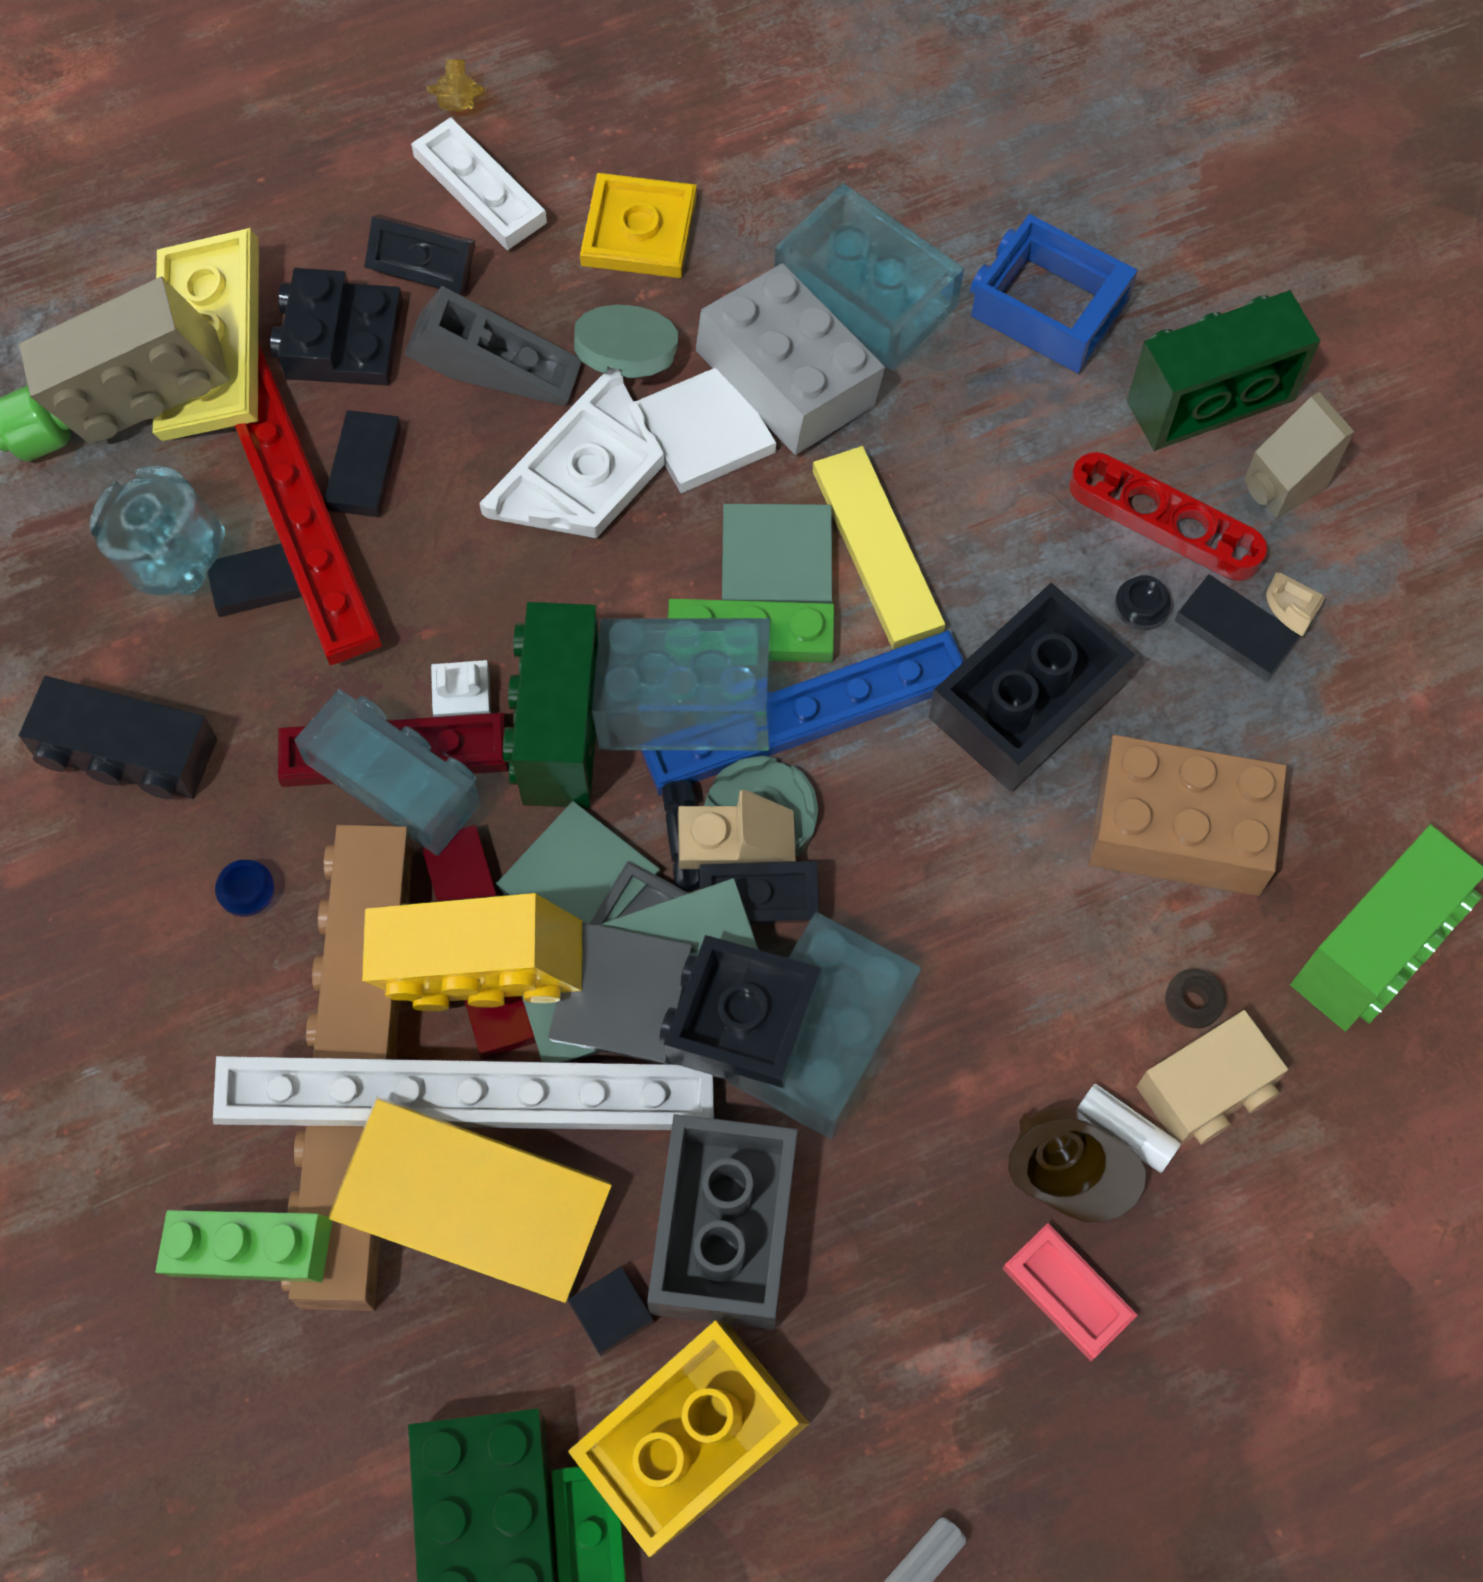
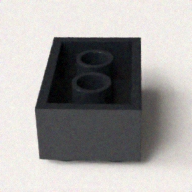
M1051 582L934 689L929 719L1011 792L1125 684L1135 654Z

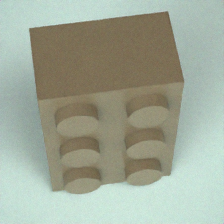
M162 276L19 343L30 397L90 445L98 441L110 439L117 432L146 419L155 418L167 409L191 398L201 397L211 389L230 381L216 329Z

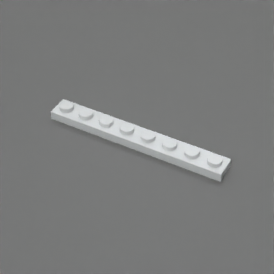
M216 1056L213 1124L365 1126L376 1096L462 1128L671 1130L673 1114L714 1119L713 1075L680 1065Z

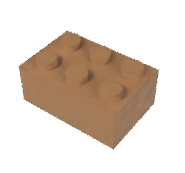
M1113 735L1102 763L1088 865L1260 896L1275 873L1287 765Z

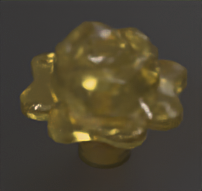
M445 59L446 74L437 80V84L427 85L426 91L436 95L437 103L443 110L461 112L466 108L472 109L474 107V98L485 94V88L474 83L471 77L465 75L464 59Z

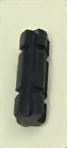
M688 780L670 781L663 785L662 796L664 810L667 812L666 825L671 861L675 862L673 863L675 886L684 891L700 889V869H679L678 808L679 806H695L693 785Z

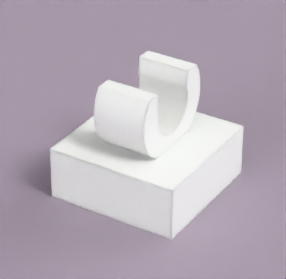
M487 660L431 664L433 717L491 713L490 674Z

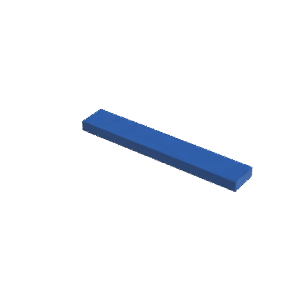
M948 630L639 739V749L659 796L662 795L663 785L667 782L688 780L693 784L718 775L721 770L740 759L757 756L768 757L928 700L933 697L934 689L956 670L964 660Z

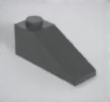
M441 286L420 312L404 354L454 380L561 406L568 403L582 362L579 357L444 286Z

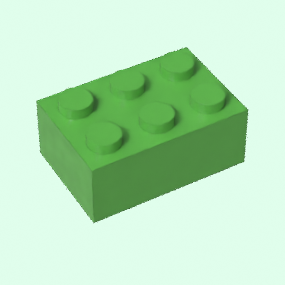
M1430 824L1318 947L1290 986L1345 1032L1359 1017L1370 1024L1483 897L1474 889L1483 878V866Z

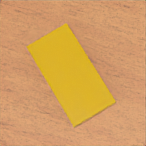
M376 1096L329 1213V1219L566 1303L612 1185L609 1181Z

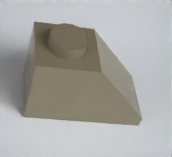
M1320 392L1311 396L1255 451L1244 477V481L1247 483L1248 490L1257 503L1265 505L1276 519L1327 489L1354 434L1353 429Z

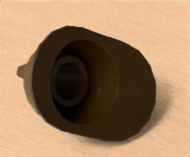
M1056 1107L1048 1108L1034 1116L1028 1113L1022 1115L1019 1121L1020 1133L1009 1154L1008 1172L1016 1187L1066 1216L1083 1222H1105L1123 1216L1138 1203L1145 1190L1146 1171L1139 1155L1126 1143L1093 1125L1084 1115L1073 1109Z

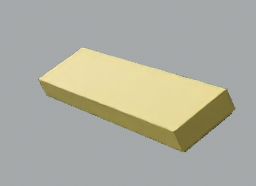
M860 446L813 462V474L827 505H831V514L892 649L894 650L944 632L945 622L864 447Z

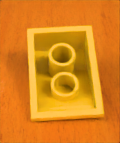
M715 1320L568 1452L648 1557H652L760 1469L810 1423L728 1323Z

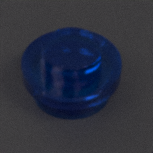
M237 860L228 864L219 874L215 884L216 898L222 908L238 917H249L263 911L272 901L275 892V883L270 871L263 864L254 860Z

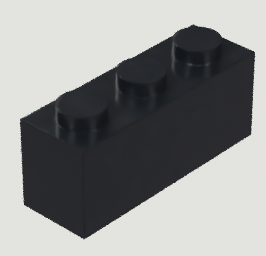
M45 675L18 735L32 753V759L47 769L64 772L67 767L86 771L89 777L104 784L116 786L119 785L120 780L137 784L146 793L162 799H172L174 794L194 799L217 742L211 726L203 715Z

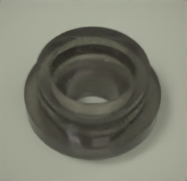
M1189 969L1178 973L1172 978L1165 991V1005L1169 1014L1179 1024L1189 1028L1198 1029L1210 1026L1220 1017L1225 1008L1226 998L1222 985L1213 975L1203 970ZM1189 992L1198 994L1203 999L1204 1007L1199 1009L1191 1008L1186 1004L1184 994Z

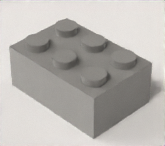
M783 263L701 309L695 351L712 368H716L759 413L763 422L794 455H797L875 407L885 366Z

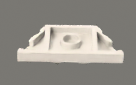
M609 367L607 373L602 374L480 502L482 515L488 519L597 538L665 465L664 453L654 434L648 431L645 425V417L637 402L632 401L623 383V376H621L620 370Z

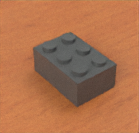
M673 1114L647 1300L650 1315L711 1323L716 1320L734 1326L774 1330L797 1129Z

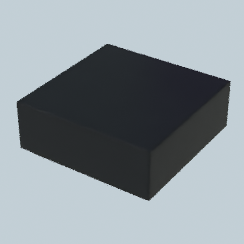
M621 1266L567 1299L600 1357L654 1324L653 1318Z

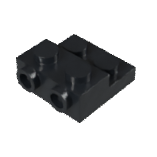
M294 268L291 283L282 282L279 288V309L281 314H285L283 326H273L270 338L272 357L279 358L285 379L389 386L403 302L400 287L349 284L345 271Z
M705 935L698 955L690 953L684 964L680 982L684 992L677 1008L670 1007L667 1010L661 1025L659 1039L661 1043H664L669 1062L723 1079H727L729 1073L784 1088L823 978L822 968Z

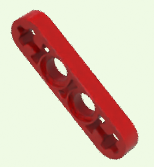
M1090 452L1081 456L1075 462L1069 486L1074 499L1082 505L1225 578L1243 581L1252 578L1259 571L1267 552V545L1262 534L1253 527L1107 454ZM1095 473L1104 477L1103 481H1099L1095 486L1086 483L1087 478L1091 479ZM1122 484L1124 486L1120 498L1117 500L1112 496L1114 492L1116 493L1118 485ZM1136 494L1147 495L1155 501L1157 509L1149 514L1136 512L1131 508L1128 499ZM1187 518L1197 520L1205 528V535L1199 538L1185 537L1179 532L1176 523ZM1217 532L1222 537L1218 541L1216 548L1213 549L1210 545ZM1238 546L1248 550L1241 560L1231 556Z

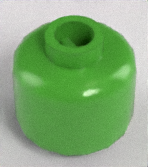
M28 385L0 397L1 451H10L15 457L29 462L69 444L72 435L71 429L30 397Z

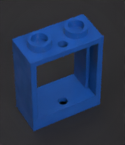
M1028 214L1017 231L1011 228L1006 232L998 246L997 258L991 266L984 264L975 275L970 287V293L975 295L971 317L1079 374L1129 302L1138 270ZM1027 260L1095 295L1072 329L1004 293Z

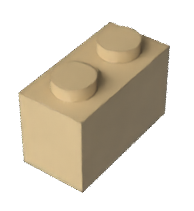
M1243 1010L1146 1071L1136 1088L1170 1136L1182 1143L1181 1145L1195 1137L1200 1145H1202L1231 1125L1226 1116L1242 1106H1245L1251 1114L1277 1097L1280 1092L1275 1085L1289 1069L1248 1013Z

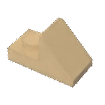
M747 790L739 791L737 806H679V869H700V864L796 862L793 810Z

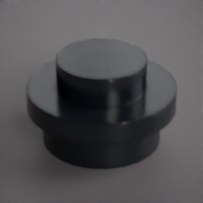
M1140 575L1127 580L1120 586L1115 597V610L1120 619L1127 625L1137 629H1151L1159 626L1167 618L1171 607L1170 595L1164 584L1157 578L1148 575Z

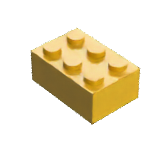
M536 893L365 909L362 981L385 990V997L388 999L412 1001L413 1009L419 1011H445L449 1009V1001L468 1000V1005L475 1007H499L504 1005V997L524 996V1001L532 1003L560 1001V992L582 991L583 920Z

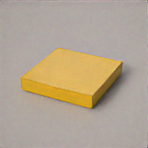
M597 173L580 252L581 266L682 278L697 198V185Z

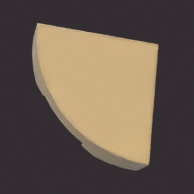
M1278 572L1274 575L1266 592L1268 605L1275 616L1284 625L1302 637L1326 598L1317 591Z

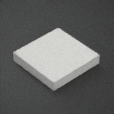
M716 368L636 401L645 417V425L648 431L654 434L664 453L665 467L681 494L776 453V442L759 413Z

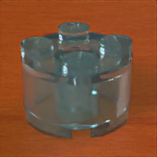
M157 465L142 467L133 471L137 478L123 486L118 481H115L99 497L90 517L91 534L96 538V546L135 589L143 593L165 595L178 592L179 594L187 595L195 592L202 585L204 574L216 560L225 536V528L191 484L178 471L170 467Z

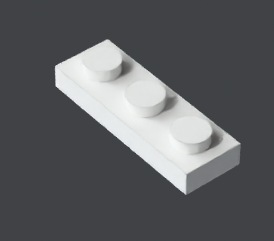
M451 117L411 143L414 157L506 250H509L547 223L545 209Z

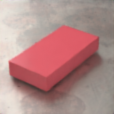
M1049 1223L1002 1268L1090 1361L1138 1316Z

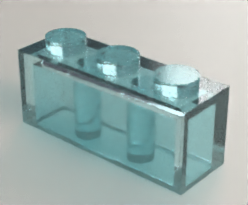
M338 689L294 739L304 762L394 826H407L412 839L438 856L481 805L475 785L476 777L458 760L450 757L445 762L430 752L431 746L413 729L405 726L400 731L385 721L387 719L385 713L368 698L360 696L355 700L341 689Z

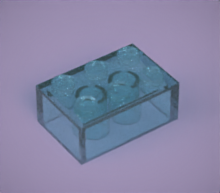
M844 183L833 191L775 247L774 268L783 263L891 371L959 304L964 268Z
M770 618L601 619L592 705L599 750L769 751L773 668Z
M815 912L789 959L821 967L823 978L784 1088L729 1073L727 1082L833 1140L915 993L922 967Z

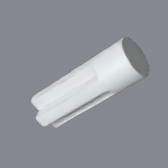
M1097 1084L1091 1087L1076 1109L1093 1125L1126 1143L1139 1155L1142 1161L1159 1173L1163 1172L1182 1144Z

